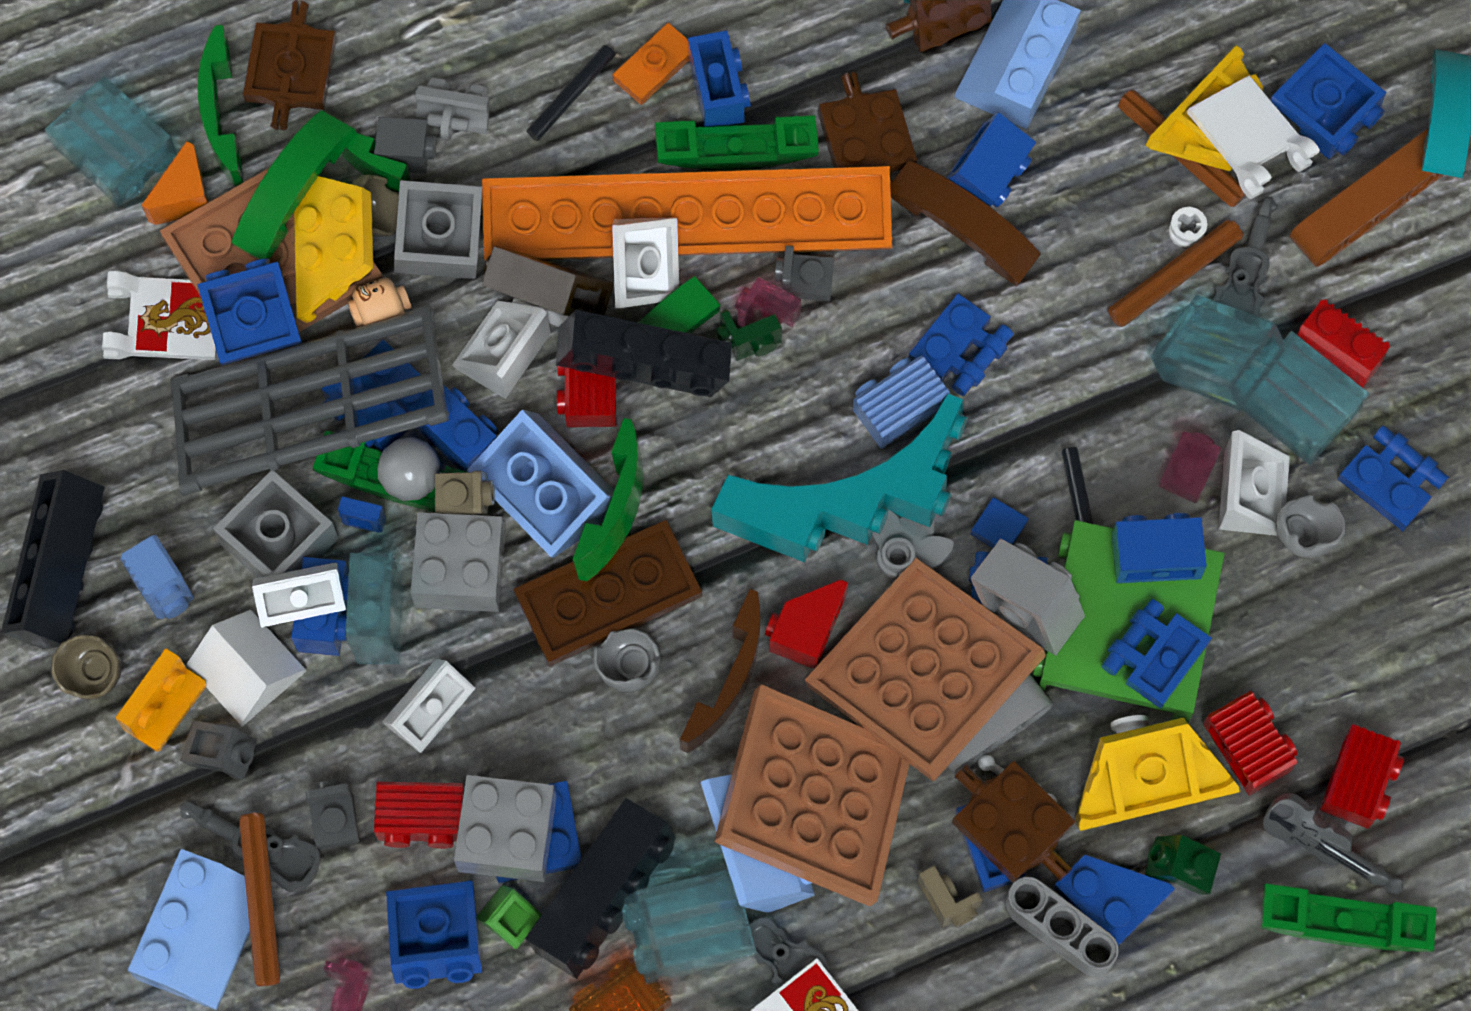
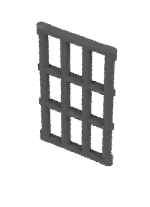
M431 305L412 309L411 313L344 331V329L335 331L334 335L271 353H264L250 359L194 375L185 374L171 378L170 384L173 396L179 468L178 481L182 495L186 496L200 492L204 487L264 470H278L282 465L349 446L351 448L359 447L363 442L427 424L433 426L449 421L435 332L434 310ZM423 326L425 341L350 362L348 347ZM337 351L339 366L271 384V369ZM428 358L430 373L354 394L352 380L354 378ZM258 373L260 388L186 409L185 394ZM341 382L342 398L275 416L273 401ZM428 390L433 391L434 405L358 426V410ZM259 405L262 407L263 420L189 441V425ZM345 414L347 430L278 449L277 433ZM265 437L266 453L192 473V457Z

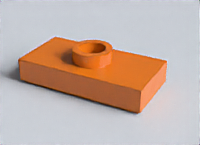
M667 23L612 74L613 81L642 106L689 61L688 39L670 23Z

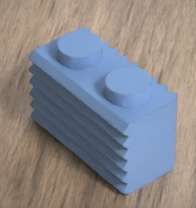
M922 355L913 361L910 358L902 359L890 369V376L879 383L875 379L863 384L855 393L857 397L853 399V412L881 449L897 440L900 436L905 435L914 427L919 426L928 418H931L937 413L947 394H950L949 389L945 387L934 369L931 368Z
M156 535L148 537L122 553L120 560L156 618H174L188 608V603L194 597L178 568Z

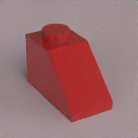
M843 580L835 581L785 602L780 614L773 612L765 631V636L770 638L769 652L815 669L821 660L846 599L848 582Z

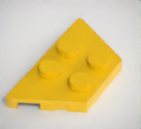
M1236 45L1154 131L1145 146L1151 150L1229 172L1233 169L1190 118L1187 111L1190 107L1250 76L1242 62L1244 53L1240 47ZM1251 75L1250 77L1263 91V85L1257 75Z
M320 176L317 177L294 211L297 319L305 323L312 322L317 317L314 311L330 298L336 301L347 292L353 282L361 280L373 269L371 192L360 186Z
M1183 717L1100 737L1075 821L1079 831L1239 793L1240 790L1235 780Z

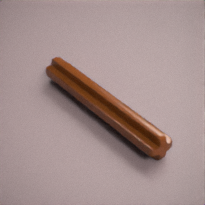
M1131 89L1126 92L1119 101V109L1150 136L1167 119L1135 90ZM1173 156L1230 207H1235L1244 199L1245 194L1239 182L1226 170Z
M1226 220L1109 307L1108 314L1114 324L1121 327L1126 326L1240 241L1243 237V232L1235 221Z
M248 813L241 815L239 822L255 984L262 987L278 984L280 982L265 818L263 813Z

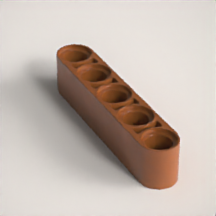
M1428 129L1321 206L1292 230L1289 238L1315 267H1319L1444 176L1442 174L1422 171L1424 141Z

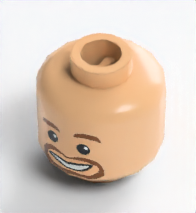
M387 277L356 287L352 292L353 299L347 301L356 328L404 315L405 310L411 309L404 286L395 287L392 280Z

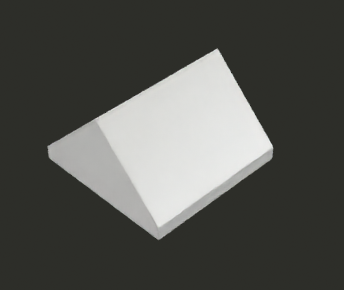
M677 218L614 219L612 229L615 308L663 301L679 288Z
M497 300L452 366L506 399L551 334L548 313L542 307Z
M1240 430L1232 431L1224 451L1219 529L1277 536V514L1287 501L1290 456Z
M252 610L212 625L186 664L191 672L205 680L206 688L241 727L306 672V669L266 626L261 627L259 618Z

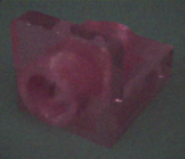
M757 277L751 289L745 287L736 301L735 309L738 310V325L742 327L747 326L756 310H759L764 318L776 314L780 325L783 322L793 328L801 313V299Z
M1183 431L1158 487L1197 504L1221 448L1204 434L1197 432L1190 434Z
M339 958L337 964L329 961L325 962L323 970L328 977L346 982L344 987H337L332 999L331 1011H362L372 982L368 973L363 972L364 965L345 958Z

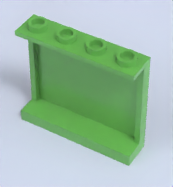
M1075 520L1071 534L1063 532L1058 557L1066 558L1064 568L1072 575L1071 580L1075 591L1080 596L1079 601L1085 617L1056 656L1048 651L1045 652V658L1033 671L1034 676L1041 677L1039 686L1043 691L1046 685L1167 711L1172 713L1171 720L1184 717L1189 723L1194 713L1206 649L1161 709L1126 685L1127 679L1134 671L1131 667L1123 665L1118 673L1112 676L1101 665L1109 656L1108 649L1116 639L1121 640L1132 625L1130 623L1132 616L1138 609L1143 610L1150 599L1156 600L1164 607V611L1157 619L1167 626L1177 613L1209 635L1225 553L1205 549L1207 567L1201 579L1116 583L1112 545L1113 528ZM1145 635L1135 650L1145 656L1156 640L1151 636Z

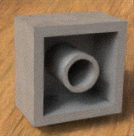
M400 180L394 273L476 279L482 187Z
M270 471L213 528L220 545L257 578L301 570L303 557L320 558L338 539L333 523L275 471Z
M417 513L411 581V596L415 608L499 612L505 543V528L502 517Z
M1000 538L971 577L984 607L1055 656L1085 617L1079 601L1080 596L1075 591L1071 580L1072 575L1055 562H1051L1048 565L1037 559L1036 554L1021 543H1016L1014 546Z
M466 775L454 863L458 872L545 882L557 798L554 785Z

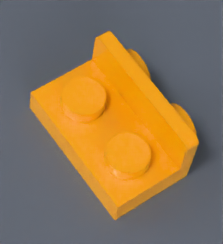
M165 648L115 719L125 732L154 751L159 752L202 694L207 684L204 679L188 670L178 655Z

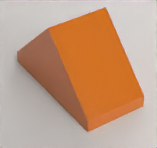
M186 141L141 206L148 222L158 225L179 220L209 203L200 161L193 144Z

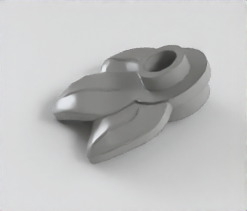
M888 510L887 520L881 533H872L875 542L879 546L877 553L878 566L885 575L891 578H898L915 558L931 569H934L948 559L954 547V541L945 537L934 536V521L931 527H927L904 517L899 519L890 510ZM899 553L906 560L904 563L897 565L890 560V557L893 554Z

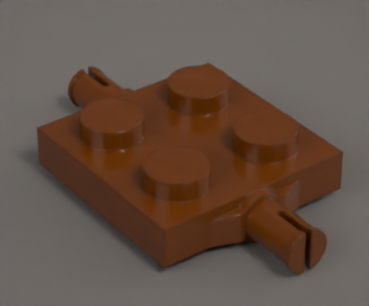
M298 0L292 2L289 22L276 25L266 23L255 24L243 97L245 102L270 104L274 107L270 126L275 130H279V125L281 131L287 130L291 108L301 107L320 110L325 108L336 34L332 30L315 29L305 24L309 5L304 1L300 2V6Z
M910 0L906 16L886 23V30L892 40L913 30L914 42L920 52H923L934 46H941L952 38L968 31L977 30L984 24L991 22V0Z
M851 72L850 76L849 73L841 76L847 97L842 100L821 103L817 109L833 167L890 166V174L895 171L902 170L908 161L916 163V154L896 89L873 94L862 93L857 73Z
M1015 761L1007 766L997 777L986 782L968 764L959 770L954 778L972 794L969 803L953 818L952 823L1012 883L1019 879L1028 869L1036 867L1041 863L1059 881L1067 876L1073 868L1054 850L1059 839L1074 826L1076 821Z

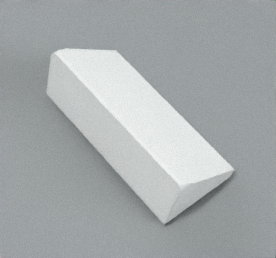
M337 563L254 579L252 583L261 627L346 610Z
M436 659L386 716L383 723L421 753L476 688L446 660Z

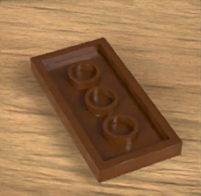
M667 520L625 538L611 560L587 582L579 580L574 562H571L513 589L549 667L603 643L612 631L618 632L620 630L636 628L702 597V591Z

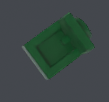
M729 311L720 312V327L716 328V333L719 340L732 343L731 351L736 361L753 354L757 357L764 356L775 350L778 346L777 344L782 342V327L776 314L737 329Z
M1183 835L1157 836L1148 853V865L1145 875L1158 880L1167 879L1199 895L1210 894L1221 853Z

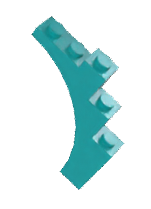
M947 394L933 420L912 443L886 462L856 476L826 484L791 487L760 484L728 475L711 509L713 527L804 563L811 550L817 551L825 535V529L868 545L873 532L881 533L887 520L888 510L911 521L931 527L936 514L939 516L944 515L951 498V493L946 491L947 475L944 473L952 454L951 451H948L953 438L956 440L961 438L967 423V417L963 415V399Z

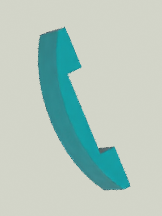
M1435 49L1430 80L1433 86L1429 127L1424 141L1422 171L1462 178L1471 136V55Z

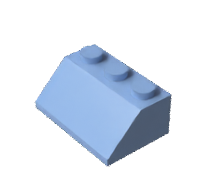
M1003 0L954 98L993 115L999 112L1013 124L1028 129L1076 33L1081 10L1059 0Z
M521 410L467 469L468 473H472V471L487 473L488 480H493L495 500L551 558L556 557L580 540L585 523L600 525L604 521L614 493V489L539 414L526 410Z
M731 775L701 781L716 832ZM721 845L740 906L770 913L815 895L812 882Z
M181 849L127 971L138 981L217 1011L250 934L245 876L218 862Z

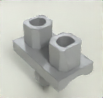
M433 77L429 80L426 87L418 85L415 93L417 102L416 119L427 120L428 125L441 127L440 137L442 140L450 141L454 130L487 134L489 127V97H487V88L485 86L471 84L466 87L465 93L451 91V84L445 79Z

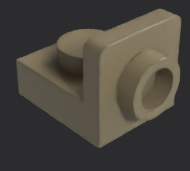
M472 471V473L435 474V513L488 515V505H494L495 488L493 480H488L487 473Z
M935 866L919 873L917 884L942 928L952 922L955 928L978 916L976 910L980 908L983 900L979 892L955 903L954 898L958 897V894L946 873L940 876Z

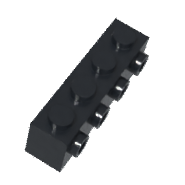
M574 310L559 326L556 366L574 369L579 372L609 376L618 380L648 384L657 388L687 392L696 396L712 397L729 382L732 343Z
M65 470L40 475L0 634L41 649L59 647L62 642L70 638L74 629L73 616L77 600L84 588L82 579L86 563L93 551L92 538L96 522L103 510L102 497L105 489L104 486Z
M625 798L526 936L525 940L534 952L575 979L579 977L583 970L589 969L596 961L599 947L608 934L616 932L622 924L624 912L632 900L639 898L645 892L649 884V876L659 863L665 862L671 855L676 837L668 823Z

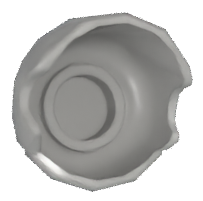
M414 437L397 439L388 445L380 455L377 467L378 480L385 491L393 497L402 501L420 500L435 488V474L440 473L441 463L436 451L427 442Z
M1313 495L1288 501L1277 514V536L1280 542L1290 552L1299 557L1313 558L1323 556L1331 551L1345 535V519L1338 506L1333 502L1320 504L1314 500Z
M633 628L610 632L601 646L595 647L593 651L594 669L607 686L622 693L636 692L649 685L661 666L658 645L649 634Z

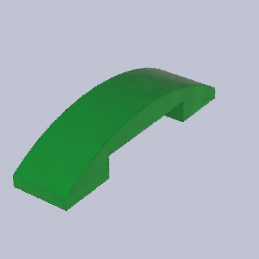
M216 25L208 37L200 61L198 103L203 127L213 154L226 177L236 187L243 183L241 154L235 134L222 135L217 80L232 78L230 49L224 26Z
M322 110L314 115L289 141L263 177L240 219L231 242L233 246L257 260H270L289 232L285 224L327 162L335 164L356 133L355 129Z
M815 116L775 117L774 124L696 127L695 121L655 122L654 124L657 162L670 166L711 170L746 169L792 163L812 158L819 154Z
M623 418L611 451L616 473L620 476L603 524L599 526L585 523L573 556L578 578L582 581L587 582L616 554L628 535L638 511L643 487V463L632 419Z
M325 430L324 436L333 434L334 432ZM366 442L361 443L359 447L351 448L349 446L316 456L313 471L325 477L383 499L435 512V488L422 499L402 501L385 491L378 480L377 471L378 461L382 452L366 447ZM446 466L445 470L440 469V473H468Z
M1265 883L1263 885L1260 928L1292 937L1345 946L1394 951L1433 952L1437 908L1400 902L1386 905L1309 894L1308 889Z

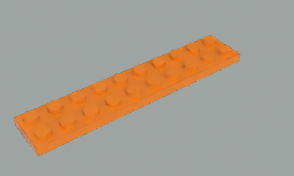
M890 166L482 179L485 262L491 255L494 246L514 250L542 260L613 258V220L636 218H677L678 256L785 253L786 245L794 246V252L892 249Z

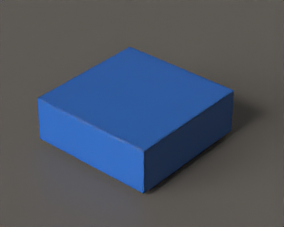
M341 497L338 512L344 525L377 533L383 532L386 516L381 505Z
M993 497L972 528L970 535L991 548L996 545L1000 538L1014 545L1027 525L1029 518Z

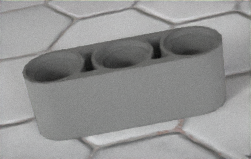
M1031 674L948 765L954 775L966 764L970 767L978 762L980 757L991 753L1037 721L1053 707V703Z
M1033 877L1017 879L1011 885L1006 897L1005 908L1012 920L1090 977L1105 975L1112 968L1118 956V944L1110 933ZM1022 891L1030 892L1036 897L1038 906L1031 910H1025L1017 905L1015 895ZM1055 918L1068 920L1073 928V933L1065 937L1056 935L1050 927V921ZM1092 944L1102 946L1108 954V960L1103 963L1090 961L1085 952L1086 947Z

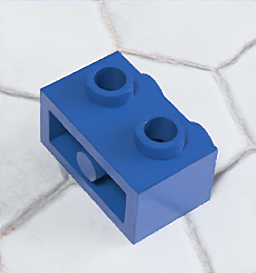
M728 30L689 37V63L704 127L730 126L744 123V108L750 107V97L747 84H740L737 72L742 71L738 47H731Z
M998 112L981 125L946 178L973 194L989 207L993 205L997 208L1010 194L1012 189L1008 184L1013 176L1019 177L1030 164L1032 158L1028 154L1036 142Z
M443 385L449 421L433 426L427 424L416 428L459 470L467 472V469L497 438L496 435L499 431L486 416L480 415L476 417L467 408L470 406V403L458 389L452 387L448 390ZM428 390L409 408V411L434 405L433 391Z
M1174 513L1165 516L1164 519L1147 520L1146 516L1132 515L1124 517L1121 521L1115 523L1112 532L1116 583L1195 580L1202 578L1207 567L1202 517L1190 518V515L1186 513Z
M303 557L302 569L330 563L338 564L345 607L347 608V601H352L354 598L355 575L350 574L346 561ZM346 610L294 620L291 639L297 652L340 656L341 642L347 641L349 634L350 618L345 616Z

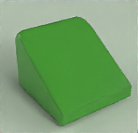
M502 885L477 915V920L511 947L517 949L542 914L513 888Z

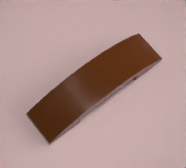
M908 161L890 184L891 198L917 217L920 213L929 217L986 258L984 262L986 266L1016 287L1041 255L1022 233L995 210L959 185L924 166Z
M749 590L733 624V638L744 643L714 707H709L697 701L682 733L680 750L686 753H690L702 745L725 723L747 688L759 648L760 603L757 591Z

